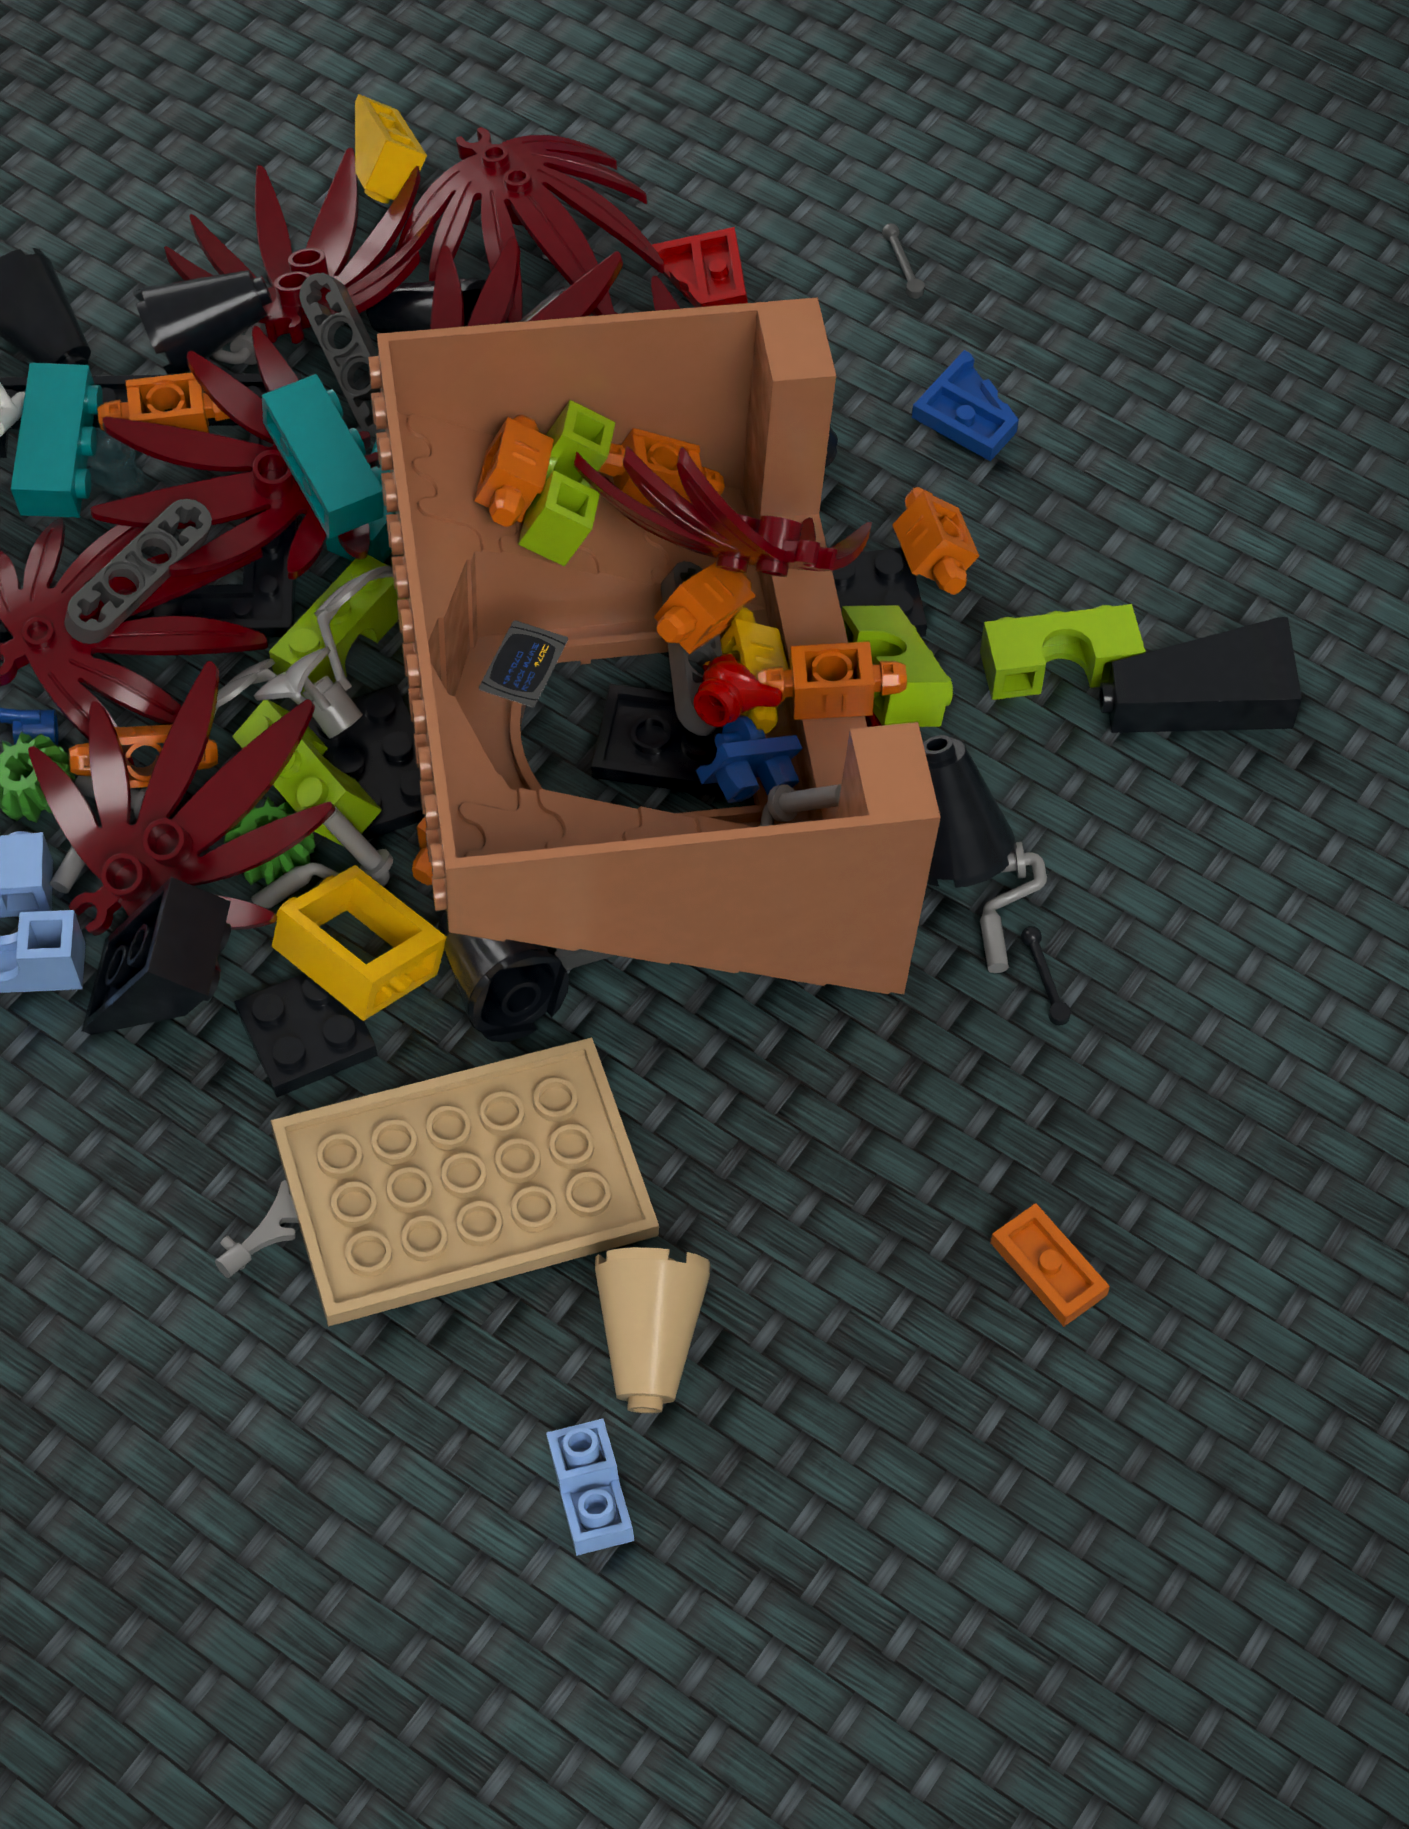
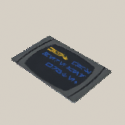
M514 620L479 686V690L535 707L568 641V637Z

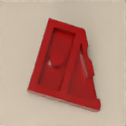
M735 227L652 244L664 262L663 274L695 308L748 303Z

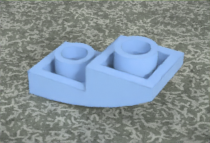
M604 1419L546 1432L576 1556L634 1541L633 1527L619 1482L617 1464Z

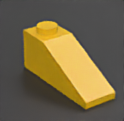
M358 94L355 101V173L364 187L366 195L381 203L389 204L391 199L395 200L412 170L419 166V171H421L427 154L397 109Z

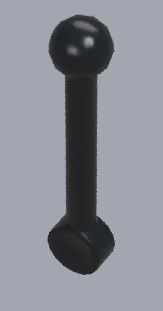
M1028 926L1022 931L1021 940L1031 949L1050 1001L1049 1020L1058 1026L1065 1025L1070 1019L1071 1009L1069 1005L1061 1002L1040 946L1042 939L1041 931L1035 926Z

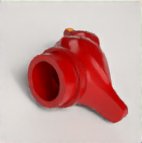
M726 653L703 664L705 672L703 681L698 688V693L694 697V708L704 722L714 727H722L727 723L735 721L741 713L755 707L778 706L783 699V694L778 688L760 683L732 654Z

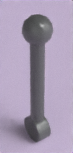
M888 223L884 226L882 235L887 241H890L907 280L906 294L910 298H920L924 294V282L916 279L898 238L900 234L899 227L894 223Z

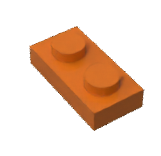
M1037 1203L992 1233L990 1242L992 1246L1063 1327L1108 1295L1109 1284Z

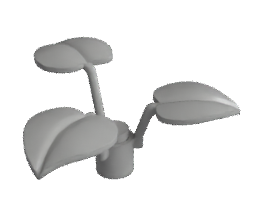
M382 566L348 581L317 609L314 614L317 617L324 640V648L304 656L290 666L286 672L279 675L268 669L275 664L272 658L243 670L218 690L215 714L220 706L232 700L249 685L267 682L255 693L254 697L257 701L290 698L299 705L306 699H310L315 705V711L312 716L329 739L340 734L355 723L363 714L346 693L352 685L344 675L330 630V621L339 608L369 581L393 577L392 567ZM328 655L336 681L333 683L328 676H325L313 684L308 678L309 674ZM302 688L305 689V691L302 693L304 697L301 695Z

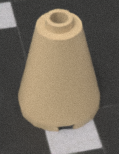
M633 1247L608 1250L606 1259L599 1254L595 1257V1273L616 1398L628 1402V1411L636 1413H661L664 1403L675 1401L710 1277L711 1264L708 1259L700 1255L687 1252L686 1263H682L669 1258L670 1249Z

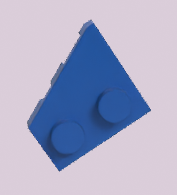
M964 350L913 404L912 418L991 462L1017 433L1019 419L1008 404L999 399L998 391L989 379L983 380L973 367V356Z

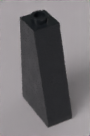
M1288 617L1273 618L1112 662L1109 681L1101 682L1099 691L1101 713H1109L1111 733L1293 729L1302 700Z

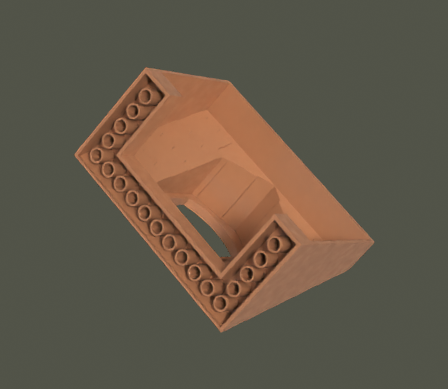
M818 297L377 334L378 356L368 357L371 389L380 388L381 392L371 393L372 413L376 429H385V432L376 433L378 461L382 471L390 470V473H381L384 506H386L387 512H395V514L386 515L389 547L392 549V555H401L391 557L394 588L397 590L398 599H400L397 600L400 633H402L404 643L402 647L405 675L408 677L409 684L408 697L411 722L414 723L416 763L421 779L422 811L426 818V841L429 862H431L433 874L435 911H447L449 932L502 942L508 939L571 951L583 949L668 965L674 962L730 973L741 971L821 986L831 984L882 994H889L891 992L904 994L941 818L918 722L867 727L865 716L794 720L792 697H786L777 707L778 722L769 733H766L765 737L774 738L797 735L803 749L791 759L799 778V783L793 787L794 791L841 784L839 804L837 807L797 812L796 817L788 822H778L774 819V825L760 826L762 811L768 802V795L759 777L756 780L760 789L753 794L755 805L684 813H671L642 806L636 809L544 790L531 771L521 741V724L526 705L479 690V686L514 620L568 637V641L557 663L580 661V665L591 664L592 659L668 652L667 642L657 633L658 621L654 618L663 606L661 582L679 562H692L705 569L717 561V558L687 550L644 530L625 517L601 495L599 496L593 528L565 567L518 545L523 521L522 523L516 521L513 525L504 527L493 521L489 508L474 501L486 450L507 417L514 419L518 415H525L535 420L539 432L546 435L565 406L572 400L616 422L611 442L613 444L621 445L632 428L699 445L701 466L717 471L723 476L725 488L720 496L737 514L759 520L761 516H775L799 523L811 517L814 521L816 542L820 543V547L827 548L819 512L836 373ZM598 472L602 476L608 478L614 484L613 476H609L604 473ZM646 506V507H648V508H650V509L656 511L657 513L663 515L658 509H656V508H654V507ZM748 565L747 573L744 574L751 580V591L756 597L746 604L744 608H748L753 613L757 624L779 629L789 670L791 646L848 643L832 571L788 569L787 577H779L756 571L755 565ZM725 631L720 634V639L725 634Z

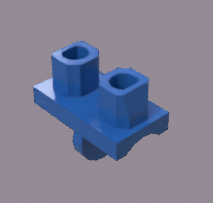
M739 716L735 721L723 726L722 733L716 735L717 753L712 764L702 765L696 770L701 784L718 782L727 803L740 802L750 798L760 789L756 780L757 777L760 778L767 795L775 786L785 784L793 788L798 784L799 778L791 759L803 748L797 735L766 738L764 731L757 729L750 718Z

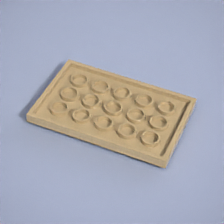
M592 1037L271 1120L273 1135L328 1327L659 1235V1223Z

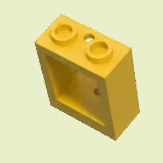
M356 865L336 876H328L317 887L298 898L292 897L282 904L276 914L277 920L272 947L363 1021L438 975L447 936ZM348 911L393 948L365 964L319 926Z

